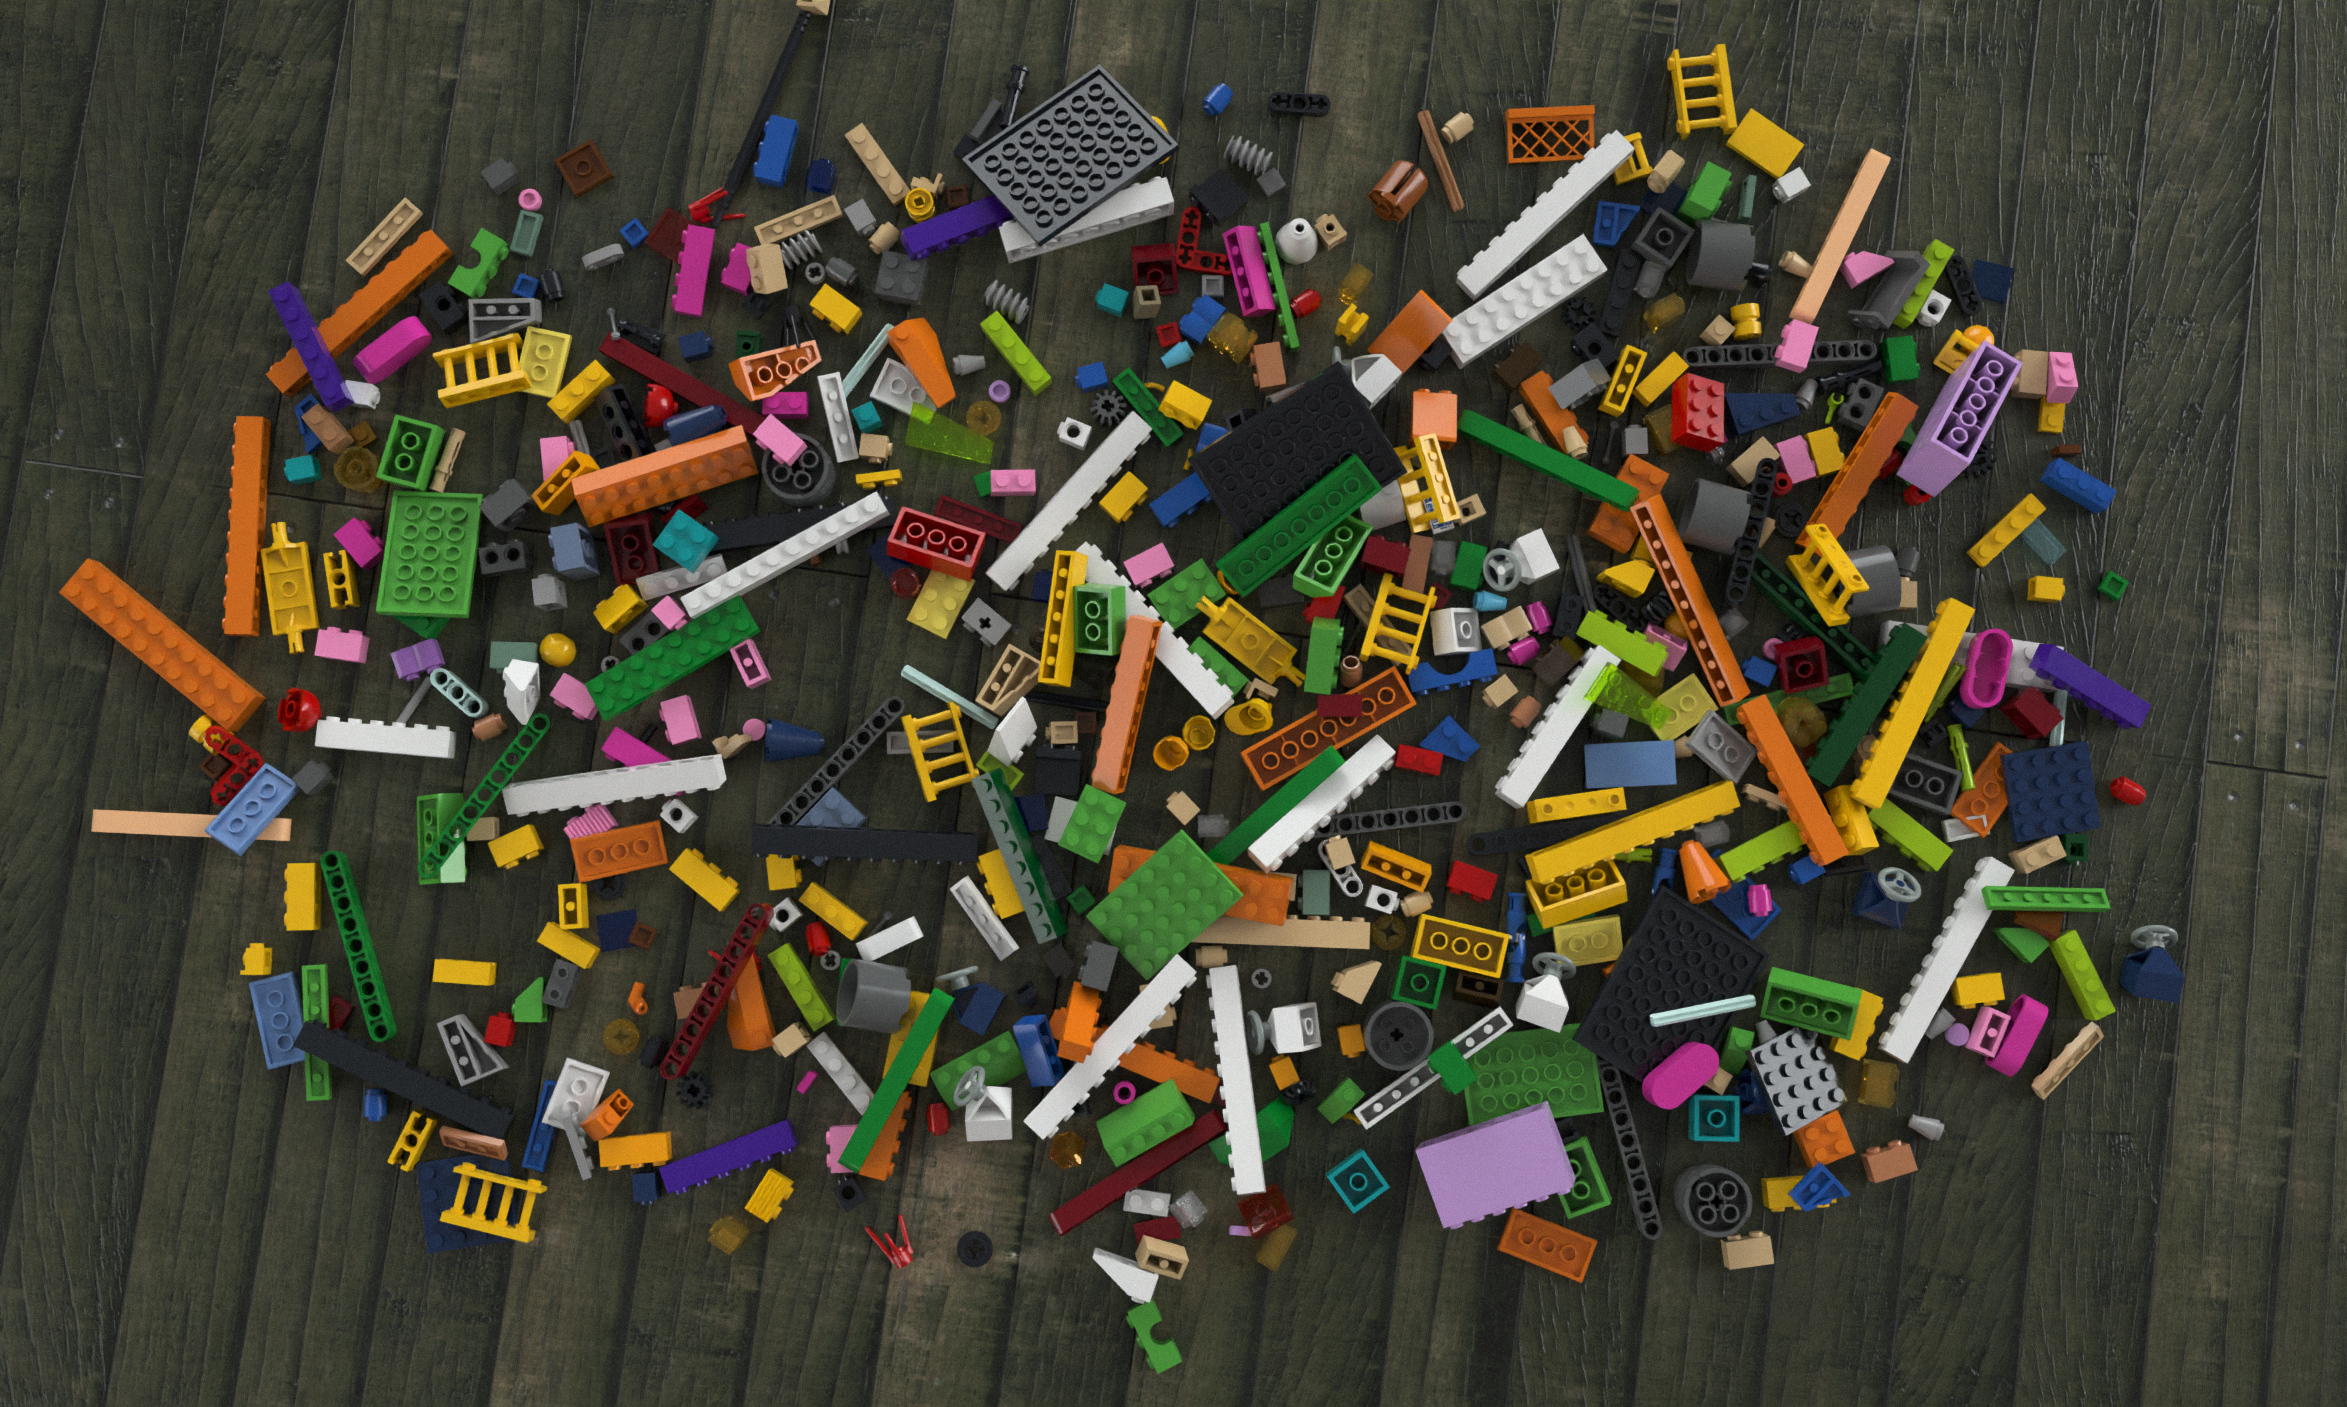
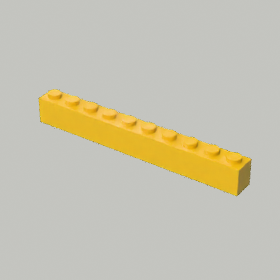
M1953 598L1946 599L1938 604L1935 611L1937 616L1934 621L1932 620L1926 629L1928 638L1919 650L1916 660H1913L1908 667L1907 672L1909 674L1907 679L1903 680L1898 687V692L1900 693L1897 699H1894L1889 706L1888 711L1890 714L1887 720H1883L1879 727L1881 733L1878 739H1875L1869 748L1871 754L1868 760L1865 759L1860 767L1861 775L1851 785L1850 791L1852 793L1850 798L1872 809L1881 808L1976 609Z
M1722 780L1525 855L1533 881L1542 883V885L1549 884L1555 881V877L1560 875L1566 877L1574 874V870L1578 868H1591L1595 866L1594 862L1614 859L1617 853L1622 852V854L1632 852L1638 845L1647 846L1653 844L1656 838H1668L1675 835L1674 832L1677 830L1685 831L1695 827V823H1707L1714 820L1716 815L1721 814V816L1731 814L1734 812V808L1740 807L1733 781Z

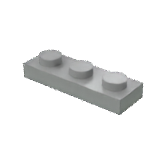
M954 730L916 731L918 740L922 739L924 741L953 732ZM905 731L887 732V754L911 753ZM954 741L928 748L922 753L954 752Z
M571 1109L562 1112L561 1119L582 1180L591 1178L592 1169H595L592 1157H587L585 1149L588 1146L585 1136H580L578 1128H581L578 1116H573Z

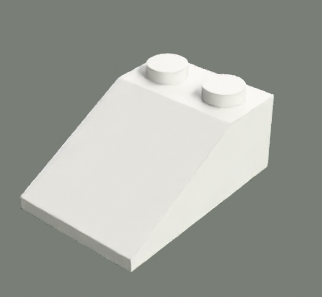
M1023 696L996 728L987 750L988 753L1007 767L1012 762L1017 763L1024 754L1022 749L1025 745L1030 747L1037 737L1034 735L1037 725Z
M1095 1247L1093 1259L1127 1295L1132 1296L1131 1300L1140 1304H1144L1145 1301L1150 1303L1159 1274L1139 1268L1138 1262Z

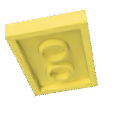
M528 326L519 368L520 370L524 369L530 378L532 388L520 390L519 392L547 398H554L559 393L572 341L571 335Z
M931 570L907 621L947 640L976 581L971 579L969 582Z
M1692 673L1638 711L1658 740L1666 741L1674 740L1698 724L1707 710L1712 709L1715 712L1719 708L1696 675Z
M1618 914L1564 922L1552 926L1555 953L1566 956L1574 962L1575 966L1617 960L1623 950L1620 917Z

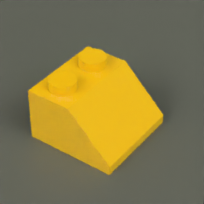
M1633 560L1604 570L1596 577V580L1607 583L1612 588L1635 599L1645 592L1655 569L1651 568V564L1644 560Z
M628 584L618 586L613 591L614 595L608 600H602L596 606L597 610L593 612L602 627L615 635L648 607L646 602Z

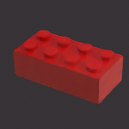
M902 506L887 540V555L970 582L984 549L986 533Z

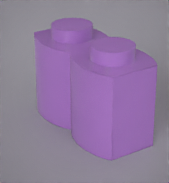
M433 638L391 653L399 679H406L407 682L419 679L420 674L424 672L431 674L435 669L446 665L438 641Z

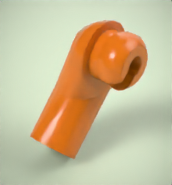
M635 981L628 1001L636 1014L643 1015L648 1011V1006L642 997L645 984Z

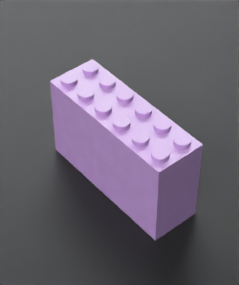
M1984 340L1948 377L1896 475L1933 497L1938 495L1970 465L2023 363Z
M1548 1101L1423 1141L1415 1150L1443 1228L1450 1227V1229H1456L1463 1226L1465 1221L1478 1222L1485 1218L1484 1215L1493 1213V1216L1505 1213L1506 1208L1514 1206L1515 1209L1527 1206V1202L1536 1199V1202H1541L1548 1199L1549 1195L1553 1193L1558 1195L1566 1194L1571 1191L1570 1188L1574 1186L1576 1179Z

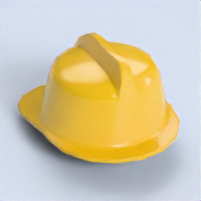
M1252 698L1244 704L1233 706L1225 713V724L1232 732L1239 735H1250L1266 731L1273 724L1271 716L1272 703H1267L1259 698Z

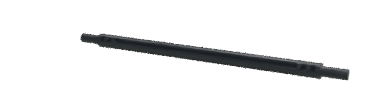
M800 10L724 185L722 192L727 191L728 194L718 199L716 204L718 207L710 223V226L718 229L725 211H728L765 123L812 18L809 11Z

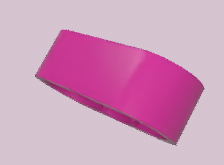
M408 317L360 351L354 358L353 365L367 383H379L423 351L431 343L432 336L417 317Z
M1993 628L1977 633L1970 641L1965 662L1967 670L1963 673L1960 685V697L1970 708L1983 709L1994 706L2003 696L2013 643L2010 636L2001 629Z
M2025 994L2020 995L2014 1001L2007 1013L2011 1018L1995 1058L1987 1056L1985 1058L1986 1065L2008 1077L2015 1075L2023 1065L2048 1015L2047 1006Z
M1692 1041L1683 1044L1645 1077L1642 1084L1644 1098L1650 1104L1663 1109L1678 1107L1715 1075L1719 1067L1717 1052L1711 1046Z

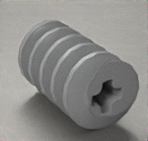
M1233 135L1224 152V159L1227 160L1232 156L1231 163L1235 164L1239 160V167L1242 168L1247 164V171L1250 172L1255 167L1254 175H1259L1261 172L1263 175L1270 163L1273 152L1265 156V148L1257 152V144L1249 148V140L1241 144L1242 136L1234 140Z
M808 230L804 231L805 238L797 234V242L789 238L790 246L784 242L781 243L783 264L790 270L793 269L792 261L800 265V257L805 261H808V253L812 257H816L815 249L823 253L814 234H811Z
M996 279L988 286L981 302L986 300V306L990 307L993 305L995 311L1001 309V315L1008 314L1010 320L1016 317L1015 322L1020 324L1030 305H1027L1028 298L1026 297L1020 301V293L1013 297V289L1011 288L1005 292V284L998 288V280Z

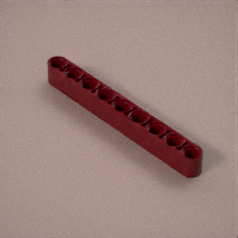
M609 331L598 350L602 354L650 381L666 387L670 392L699 408L713 404L722 406L728 416L726 423L733 427L742 425L744 432L757 440L753 433L764 422L765 417L621 337L619 340H612V332Z
M754 903L747 909L661 1064L660 1073L665 1079L673 1080L680 1078L689 1070L774 916V909L769 903ZM760 907L763 909L764 912L762 918H760L757 913ZM748 927H750L753 931V935L751 938H749L747 935ZM737 947H740L742 950L741 957H738L736 954ZM727 966L731 970V975L729 977L725 973V969ZM715 986H718L720 989L719 996L714 992ZM705 1005L709 1008L708 1016L704 1013ZM694 1025L698 1027L697 1035L693 1032ZM683 1044L688 1048L687 1054L682 1050ZM672 1064H675L677 1067L676 1074L672 1071Z
M1217 1109L1210 1111L1194 1121L1191 1126L1169 1137L1052 1212L1048 1216L1059 1236L1067 1234L1125 1197L1127 1191L1132 1192L1211 1142L1226 1132L1228 1127Z

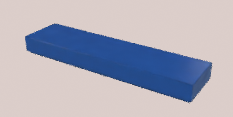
M545 1080L521 1167L542 1173L545 1172L557 1127L542 1123V1119L557 1081Z

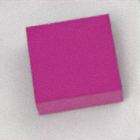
M815 1070L808 1071L798 1085L797 1090L802 1094L806 1093L819 1073Z

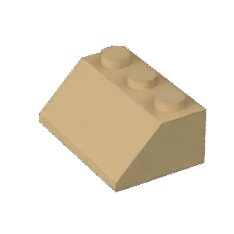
M1370 960L1342 969L1340 973L1336 972L1331 981V984L1334 985L1332 990L1362 1004L1382 963Z

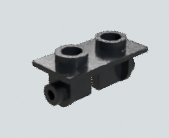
M627 317L625 321H620L618 325L621 338L655 354H658L666 337V334Z

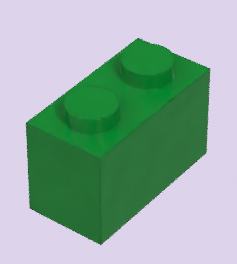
M1913 335L1886 338L1880 343L1886 386L1912 383L1919 378L1920 365L1916 362L1917 344L1915 341L1913 342Z
M1461 541L1448 586L1470 592H1475L1477 587L1481 588L1484 579L1481 571L1487 555V547Z

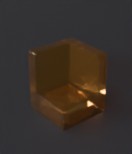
M1073 1131L1055 1135L1049 1158L1063 1170L1081 1164L1085 1142Z

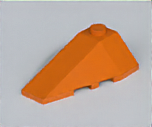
M924 317L905 320L887 331L888 343L937 409L956 398L937 335Z
M816 341L800 343V348H797L795 344L734 360L728 365L735 385L751 402L773 396L780 389L822 361Z
M753 954L728 997L727 1030L733 1048L750 1051L772 1046L775 1044L772 1039L777 1036Z

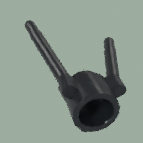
M791 305L784 308V317L782 318L784 324V347L789 346V327H792L796 347H801L797 326H800L802 324L801 321H803L812 340H815L817 347L820 348L817 337L807 320L806 313L801 312L800 306Z
M1348 606L1345 607L1340 626L1344 627V631L1349 612ZM1362 622L1358 623L1349 640L1344 639L1341 646L1337 645V648H1341V658L1357 656L1361 650L1365 637L1356 648V644L1353 642L1359 633Z

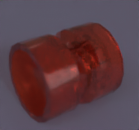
M909 568L896 570L890 578L891 588L899 598L911 600L916 598L921 592V580Z

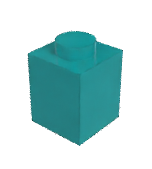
M1104 283L1103 288H1099L1095 296L1097 309L1122 318L1129 300V292Z
M872 401L851 410L862 433L867 434L883 426Z
M313 455L285 460L284 474L289 482L300 485L323 480L319 459Z

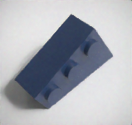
M1724 393V417L1732 439L1794 420L1800 415L1794 394Z

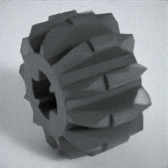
M1105 389L1103 397L1100 393H1096L1098 400H1091V404L1095 407L1090 408V413H1096L1093 416V420L1097 421L1100 419V426H1103L1105 421H1108V426L1112 427V420L1119 424V417H1125L1126 415L1122 411L1127 408L1125 403H1121L1123 396L1115 398L1117 393L1114 390L1110 396L1108 395V390ZM1110 404L1111 412H1106V409L1102 408Z

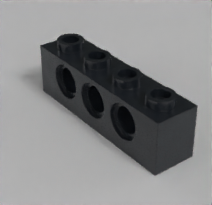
M625 384L607 386L594 400L623 462L656 452Z

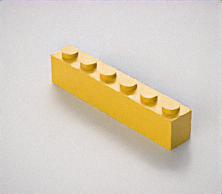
M1056 550L1038 677V682L1051 686H1071L1075 657L1073 586L1085 584L1088 556L1076 551Z

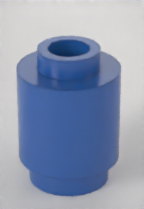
M1223 83L1214 86L1202 101L1203 110L1210 116H1219L1231 101L1232 90Z
M385 1088L366 1089L363 1117H368V1121H382V1117L387 1116V1094H385Z

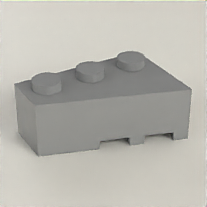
M535 298L468 299L470 344L502 337L506 334L528 328V326L542 323L541 300Z
M465 1014L456 1015L437 1023L461 1086L469 1085L510 1068L489 1043L484 1042L482 1034Z

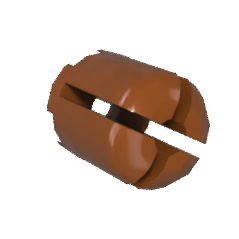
M1396 161L1367 195V201L1371 199V202L1376 207L1373 211L1387 222L1391 219L1399 221L1398 224L1402 222L1428 187V180L1420 168H1417L1407 180L1415 165L1409 161Z

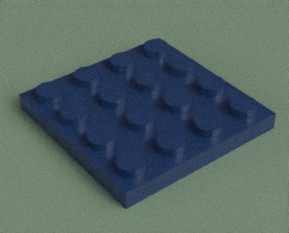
M2088 741L2000 755L2013 842L2101 828Z
M471 1154L416 1163L427 1254L514 1240L440 1221L442 1212L454 1206L462 1174L453 1172L454 1167L463 1163H471L476 1165V1169L511 1177L509 1154L505 1160ZM471 1176L463 1205L464 1213L472 1215L476 1211L484 1179ZM493 1182L484 1213L487 1219L494 1220V1218H497L506 1185ZM513 1194L506 1220H508L507 1224L516 1226L517 1218Z

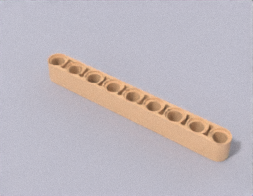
M1872 148L1866 154L1814 262L1813 270L1806 279L1792 308L1789 318L1810 325L1814 321L1891 157Z
M93 809L91 832L211 837L204 830L218 815ZM274 818L256 840L290 841L292 819Z

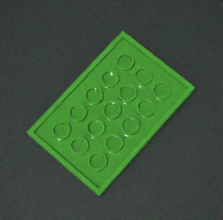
M416 491L393 492L376 606L378 615L469 618L483 513L479 506L483 504V494Z
M1181 829L1096 905L1086 917L1113 946L1119 947L1118 951L1147 981L1241 899L1244 894Z
M1581 1023L1563 1025L1560 1033L1547 1028L1505 1032L1468 1057L1466 1061L1478 1076L1476 1081L1464 1089L1469 1126L1548 1101L1554 1118L1604 1112L1596 1054L1572 1040Z

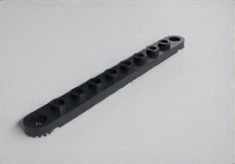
M1635 813L1473 834L1468 838L1466 847L1475 856L1548 847ZM1476 838L1484 842V847L1481 851H1475L1472 848V841Z

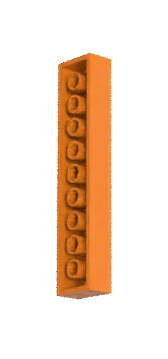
M88 558L59 591L67 600L226 730L238 732L266 699L102 563Z

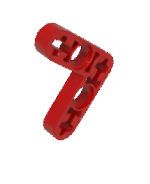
M1196 207L1186 208L1182 214L1176 250L1177 267L1185 271L1224 275V277L1233 276L1231 268L1229 271H1226L1224 266L1218 265V270L1215 269L1216 259H1220L1219 264L1225 265L1226 261H1229L1228 255L1197 250L1201 212ZM1190 213H1194V216L1198 218L1193 220L1192 228H1188L1189 218L1186 217L1190 216ZM1186 233L1192 234L1195 238L1190 244L1182 240L1183 235ZM1184 249H1189L1188 259L1191 261L1182 264V260L1179 258H1183ZM1202 258H1210L1213 262L1212 266L1209 268L1202 267L1200 264Z
M213 725L204 732L206 743L234 762L231 768L213 786L210 793L216 805L225 806L261 769L263 759L259 752L222 727ZM219 733L224 744L222 745L218 739L212 740L211 734L217 735ZM232 744L240 746V750L236 754L228 753L227 749ZM249 758L252 759V760L255 758L257 763H256V764H253V763H250V764H249L247 760H248ZM235 773L243 775L242 781L238 783L232 782L230 778ZM225 791L226 797L224 798L221 796L218 798L217 793H223Z

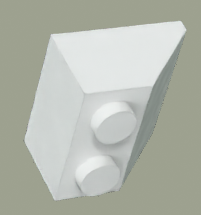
M1397 480L1384 487L1357 509L1360 520L1374 526L1372 531L1406 521L1403 498Z
M1447 608L1430 612L1435 656L1467 654L1482 650L1477 609Z
M512 659L509 666L505 667L503 671V680H506L504 697H507V707L522 725H526L541 698L539 664Z

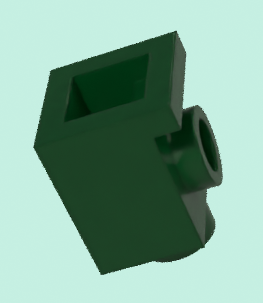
M737 330L735 356L737 359L761 353L762 336L759 332ZM746 344L751 345L749 350H744Z
M2088 834L2057 835L2067 855L2059 859V861H2066V865L2079 866L2080 861H2088ZM2070 846H2071L2072 849H2073V852H2072L2071 854H2070Z

